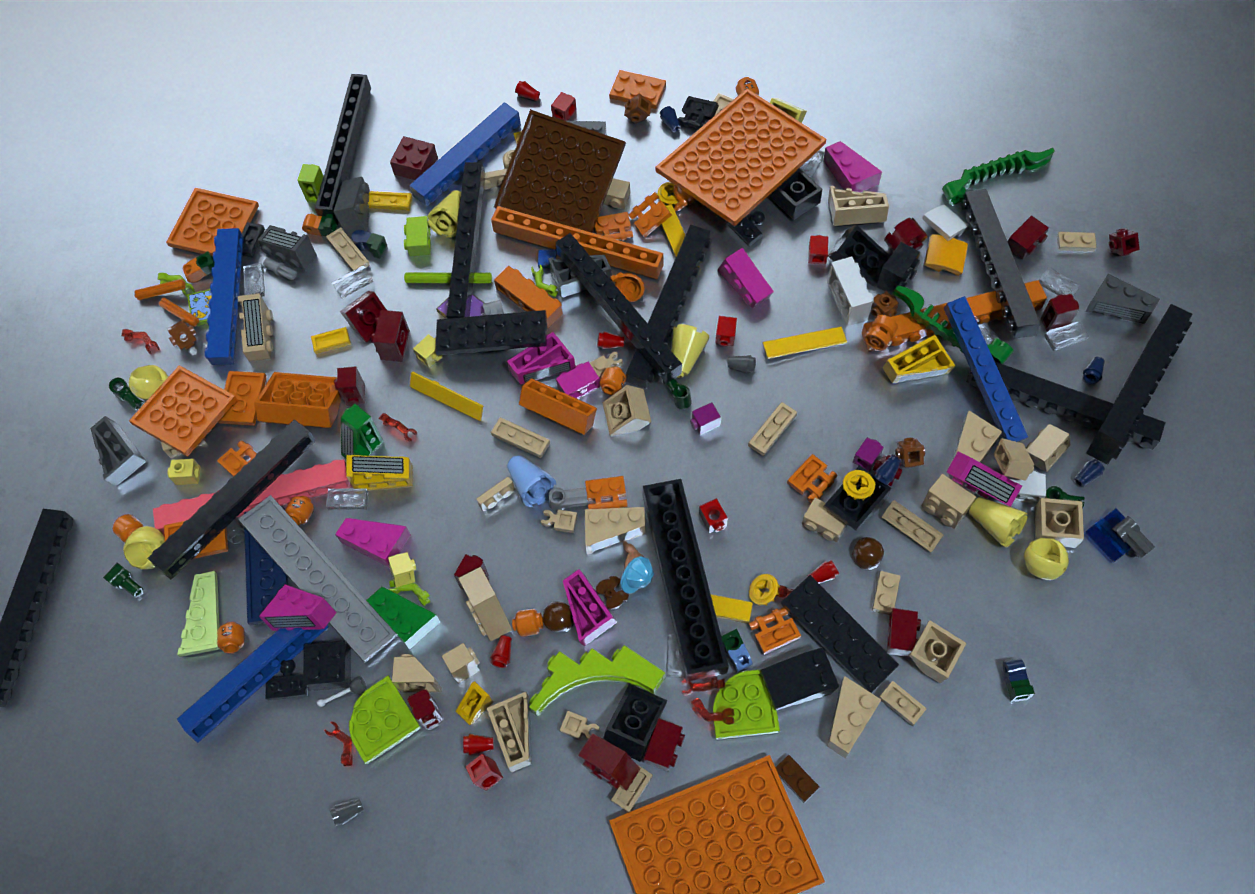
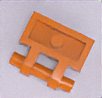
M656 192L645 197V201L639 206L636 205L633 211L628 214L632 220L637 216L639 217L634 224L645 238L672 216L664 202L661 200L657 204L654 202L659 198ZM650 206L651 209L644 214L642 211Z
M628 212L598 217L595 225L596 234L621 241L633 237Z
M244 441L238 442L237 446L240 449L237 452L230 448L217 460L233 477L257 454L253 447ZM249 456L251 459L247 462L243 457Z
M812 454L787 480V484L801 495L808 490L811 494L807 497V500L812 503L814 498H821L823 491L833 485L834 479L838 475L834 471L827 475L824 471L828 465ZM819 478L822 482L816 487L813 483Z
M624 476L585 481L587 500L596 502L588 504V509L628 507L627 499L619 500V497L626 496ZM613 498V501L601 502L602 499Z
M784 607L779 610L776 608L770 614L763 617L758 616L754 621L748 623L751 631L757 628L760 629L761 632L755 634L754 637L764 655L801 638V634L793 619L790 618L784 621L783 616L788 615V611ZM774 620L777 622V625L770 628L766 626V624Z

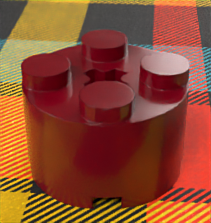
M912 217V219L907 218L894 227L895 231L892 234L889 232L884 241L893 252L901 242L918 251L924 245L922 242L928 236Z

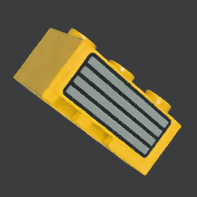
M933 335L888 359L882 368L892 383L949 374L955 367V364L937 337Z
M347 455L346 477L356 492L413 486V465L409 457Z

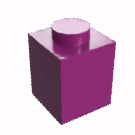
M711 402L692 411L690 422L693 429H697L701 435L721 425V416Z
M867 437L856 452L853 463L858 466L860 465L870 472L876 460L881 456L884 447L877 440Z

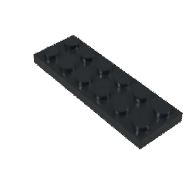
M546 310L437 319L435 352L437 355L547 346Z
M811 575L781 601L780 604L861 687L870 693L899 666L875 639Z

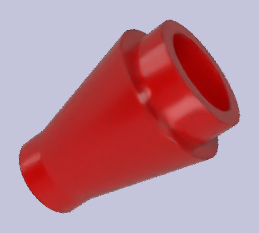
M520 80L517 83L515 93L518 96L534 101L539 99L540 92L526 81Z
M603 331V333L598 334L597 347L602 349L623 348L624 337Z
M830 560L829 562L825 561L809 575L818 583L836 579L835 576L839 575V572L832 560Z
M500 636L499 642L490 656L492 665L506 668L507 664L510 663L511 637Z
M473 734L463 736V754L469 753V755L493 750L494 748L493 737Z

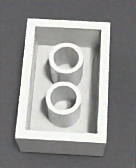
M853 257L831 262L827 283L846 325L851 326L868 321L874 298L872 293L868 292L865 278L861 277L858 263L854 262Z

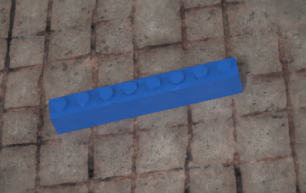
M502 103L409 185L412 196L425 206L434 202L439 195L447 191L464 174L465 162H478L491 149H494L502 139H505L512 130L519 126L521 123L519 112L507 103Z
M239 228L217 229V236L214 237L216 251L213 252L215 263L214 267H212L213 283L210 284L212 298L209 299L210 315L207 317L209 331L206 332V340L208 345L204 352L205 358L208 359L211 365H234L239 306L238 296L240 293L244 241Z
M964 296L947 303L944 311L996 428L1002 431L1000 437L1016 442L1028 438V435L966 297Z
M327 625L324 629L303 630L302 628L287 630L286 628H280L177 718L184 731L199 743L278 673L281 661L292 660L304 649V644H310L329 626Z

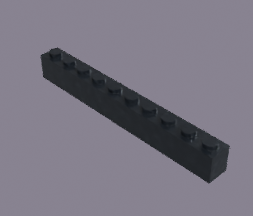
M367 74L350 75L315 206L318 216L334 214L336 221L338 219L333 211L342 183L349 178L372 89Z
M465 162L447 319L470 317L485 184V171L482 162Z
M986 189L966 191L964 199L961 200V207L966 212V220L970 223L971 233L976 238V247L981 251V260L986 264V273L991 277V286L996 290L997 302L1002 306V315L1007 319L1008 330L1012 332L1014 339L1037 336L1040 321Z
M691 224L648 321L649 326L667 347L669 344L667 342L668 337L673 336L674 323L680 319V309L686 305L688 299L686 297L687 292L692 291L694 282H692L693 278H697L700 267L698 266L705 260L706 253L704 252L706 248H710L712 243L709 230ZM636 349L626 372V382L647 389L649 383H653L656 373H654L653 367Z
M569 233L555 242L557 255L667 384L682 373V363L573 235Z
M995 362L1013 401L1025 403L1029 407L1039 408L1048 414H1055L1068 421L1080 423L1087 428L1099 430L1113 405L1111 402ZM970 370L966 382L974 387H978ZM1142 414L1139 421L1134 420L1137 422V425L1132 434L1129 435L1128 442H1133L1143 448L1153 450L1161 440L1166 422Z
M293 420L262 451H259L248 464L244 465L233 478L229 479L227 484L216 492L207 503L201 506L190 519L186 520L174 534L170 535L159 548L155 549L147 559L166 577L172 580L315 442L311 432L296 420Z
M42 509L0 622V707H6L7 701L11 698L12 687L18 678L20 665L26 656L25 651L32 639L35 624L39 620L40 610L46 600L49 585L53 581L55 568L60 562V555L66 545L68 532L73 526L74 518L65 511Z

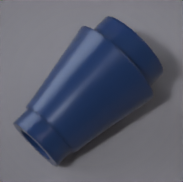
M671 106L664 107L660 111V119L672 132L678 131L681 126L675 109Z
M1102 357L1093 358L1083 371V379L1087 383L1096 384L1101 381L1105 360Z
M892 454L876 470L874 477L883 484L888 485L889 482L893 481L902 460Z
M1096 459L1088 460L1074 480L1079 486L1084 487L1102 476L1105 468Z

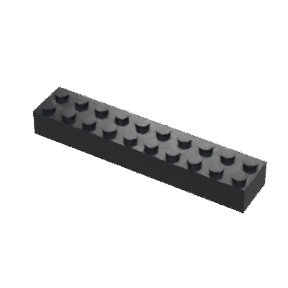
M1170 304L1085 454L1107 465L1112 458L1115 460L1118 458L1122 451L1119 447H1125L1129 440V435L1132 434L1137 425V422L1134 420L1139 421L1144 412L1142 407L1146 408L1151 400L1149 394L1153 395L1158 387L1156 381L1160 382L1165 374V371L1162 369H1167L1172 359L1169 356L1173 357L1179 348L1176 344L1180 345L1186 335L1183 331L1187 332L1192 322L1189 320L1192 313Z
M682 479L644 485L642 496L686 682L727 674L729 665Z

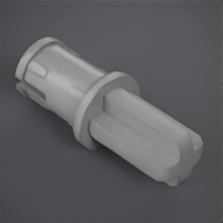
M269 257L263 262V267L275 272L277 276L281 275L289 280L296 278V271L286 267L282 262H276Z

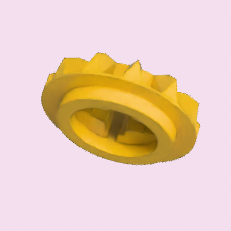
M671 182L663 183L658 188V199L668 205H676L678 200L675 194L668 197V193H674V184Z
M853 470L845 475L843 490L847 492V496L854 497V500H864L874 492V479L867 472ZM859 480H861L860 483L862 487L859 490H857L856 484Z
M770 574L759 575L750 585L749 596L757 605L767 606L769 602H774L776 595H779L778 588L780 585L777 579ZM767 587L769 592L762 593L759 589H766Z

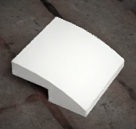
M945 205L930 210L922 218L947 241L955 236H961L970 229L966 222Z

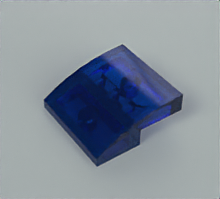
M1117 508L1085 531L1113 563L1132 550L1111 530L1125 518Z

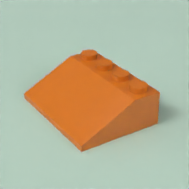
M274 372L254 403L258 421L289 425L293 420H296L303 426L331 428L337 417L341 402L339 391L335 389L334 380L337 377Z

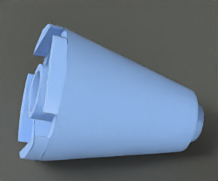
M512 457L508 462L507 468L522 502L528 507H533L532 505L536 503L541 505L549 499V492L553 489L554 484L556 485L555 479L524 457Z

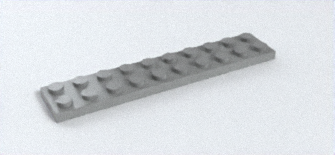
M271 495L238 519L298 589L320 596L330 604L337 613L329 624L364 663L397 637L396 633Z

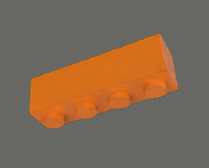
M508 266L494 279L496 289L524 311L546 310L547 328L563 315L560 301L556 298H551L543 288L539 289L531 279H526L522 276L519 270Z
M532 378L521 389L519 405L584 435L593 427L596 407Z

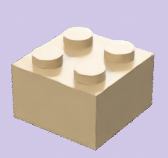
M941 474L929 489L921 506L924 507L927 513L941 519L944 525L955 529L969 511L976 496L944 474Z
M1041 498L1035 506V539H1055L1061 542L1064 547L1077 548L1084 540L1082 502Z

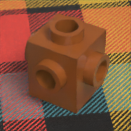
M638 94L626 102L624 116L637 124L650 116L652 102Z
M887 291L881 295L877 294L871 306V314L875 318L878 315L895 316L899 303Z
M184 320L167 329L171 335L169 340L174 347L178 346L180 349L185 348L186 350L195 345L194 341L197 340L195 338L197 333L191 325L187 326ZM182 334H186L184 338H180Z
M905 438L903 441H897L898 448L895 449V456L902 460L901 463L904 467L924 465V445L915 438Z

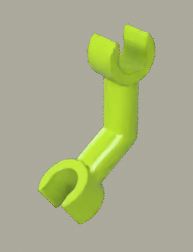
M540 265V270L537 272L534 271L532 266L531 272L535 277L536 286L539 289L543 288L550 296L556 297L559 292L556 290L557 286L553 284L547 285L542 282V275L544 273L542 266Z
M158 273L157 280H160V284L178 279L185 281L181 275ZM185 281L186 288L182 292L187 297L186 291L192 289L195 293V289L192 284Z
M394 580L389 581L390 587H395ZM416 583L388 589L396 594H399L401 591H413L423 606L431 602L428 599L430 596L428 592L423 591Z

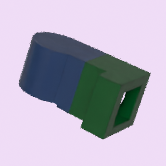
M356 230L352 233V241L359 250L370 251L373 257L381 258L387 247L384 236L364 230Z
M1023 660L1003 661L1004 678L1010 700L1030 699L1035 692L1033 685H1030Z

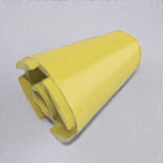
M452 191L429 212L427 217L429 219L428 225L438 235L445 234L449 238L456 236L461 191Z
M678 324L677 327L674 326L671 351L682 363V373L677 378L688 376L709 340V335L702 330V333L696 331V327L685 324Z
M981 497L974 500L969 510V514L1005 548L1015 541L1012 537L1021 533L1028 519L1027 513Z

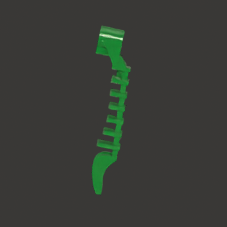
M1050 148L1042 152L1017 151L1013 155L1008 154L1004 158L999 157L995 161L990 160L987 164L982 163L978 167L973 166L969 170L964 169L961 179L946 183L942 190L950 205L958 204L964 199L966 189H969L972 183L977 185L980 179L982 182H985L988 177L993 179L997 173L999 176H1002L1005 171L1008 174H1012L1015 169L1018 174H1021L1025 169L1035 171L1051 161L1055 150Z
M898 286L892 294L907 304L912 318H915L919 324L925 325L926 329L934 331L935 335L943 337L944 341L952 343L953 347H958L963 353L952 326L949 330L945 328L948 325V321L943 320L940 324L937 323L941 316L939 313H935L932 318L928 317L934 309L932 304L928 305L922 313L920 310L924 305V299L919 293L902 286ZM995 338L991 344H987L994 361L1004 364L1014 351L1009 344L998 338Z

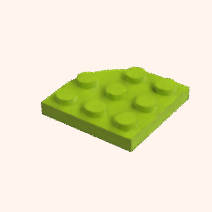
M760 670L738 673L729 678L718 691L713 705L716 740L780 732L777 710H774Z
M389 675L368 688L358 698L353 707L351 720H349L352 742L366 765L421 729Z

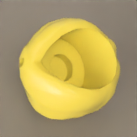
M156 365L138 367L130 374L129 388L135 396L147 401L168 378V375Z
M144 526L131 533L123 546L125 559L129 561L132 567L142 570L156 568L147 558L165 542L162 532L154 527Z
M1038 538L1030 542L1024 552V560L1028 571L1040 579L1054 580L1063 575L1067 570L1069 563L1067 550L1061 542L1055 539Z

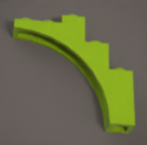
M625 645L621 650L617 649L612 656L613 661H610L591 648L589 652H585L579 661L580 665L559 651L547 663L548 672L552 676H548L542 683L543 688L539 694L535 693L529 701V709L533 714L539 716L547 705L561 694L576 686L597 681L630 683L655 694L665 680L666 674Z

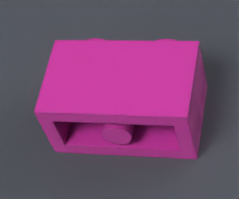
M589 361L577 365L569 372H563L556 378L558 389L576 399L600 387V378Z

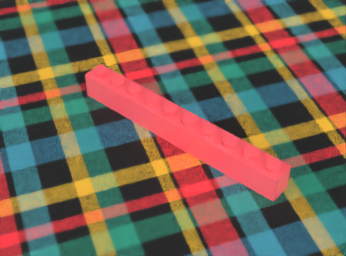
M333 460L328 464H318L312 468L298 469L293 473L285 475L281 474L237 517L243 516L244 512L250 511L270 495L282 506L289 504L290 500L296 496L313 498L352 488L353 486L346 477L345 460ZM215 493L201 494L196 498L182 499L177 503L163 504L160 507L153 508L155 528L164 535V525L190 519Z

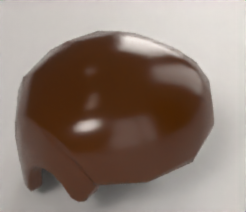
M870 537L859 539L852 552L855 564L867 570L877 568L884 556L882 544Z
M552 602L543 611V623L546 628L553 632H567L574 625L571 608L564 602Z

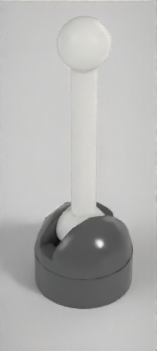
M358 676L350 682L349 688L326 699H319L317 705L324 707L327 702L349 692L361 694L367 690L365 681L361 676Z

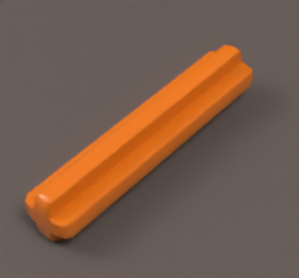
M178 279L135 290L134 296L138 300L179 291L186 288V283L183 279Z
M161 298L159 306L191 326H197V323H199L197 317L168 299Z

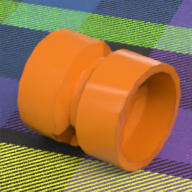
M876 316L871 328H869L864 337L865 342L875 350H885L896 333L898 324L889 316Z

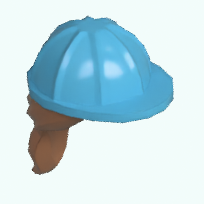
M624 541L623 548L629 554L625 560L624 573L620 584L621 589L625 593L630 594L639 588H645L651 583L654 571L648 558L640 554L632 544Z

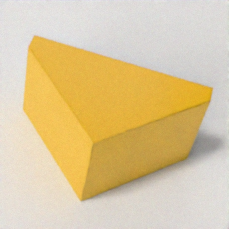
M474 681L471 683L455 712L471 725L493 701L489 694Z

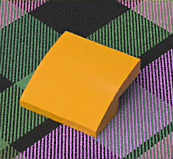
M932 234L929 238L924 265L938 272L944 269L959 276L963 273L968 243L955 238L947 241L941 235Z

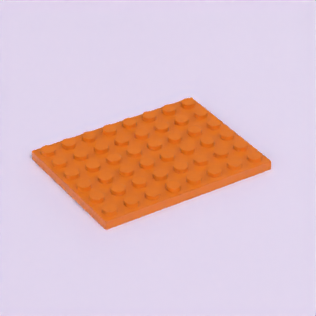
M746 89L655 166V171L733 226H736L826 144L827 139L751 90Z
M770 755L609 820L636 894H799L825 883Z

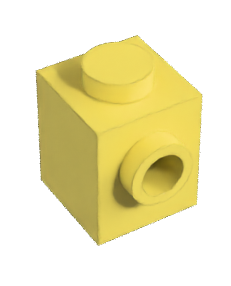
M429 334L413 348L416 358L429 368L443 356L436 354V337L433 338Z
M194 459L171 460L167 474L175 485L199 484L201 466Z
M408 552L388 557L395 587L415 582L414 571H416L414 559L410 560Z

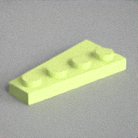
M212 571L196 574L189 598L191 600L189 610H187L185 616L187 619L185 629L182 630L181 647L178 648L177 655L179 657L220 649L217 646V631L220 627L217 573Z

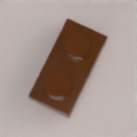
M790 755L775 767L780 779L803 803L820 788Z

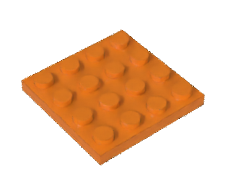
M195 187L166 243L170 247L200 254L209 251L213 256V252L216 251L214 237L217 236V229L239 228L242 233L247 222L251 223L259 204L254 200Z
M179 365L133 415L129 422L188 457L237 401L235 395Z

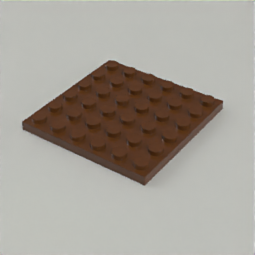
M530 109L493 207L496 209L497 206L592 233L626 142Z

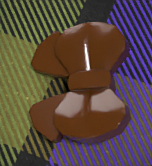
M610 576L609 579L599 582L596 586L597 594L604 595L607 599L606 606L609 610L618 609L629 598V594L623 590L618 592L614 590L621 582V579L616 576Z

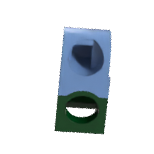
M737 629L721 636L725 652L737 672L753 665Z

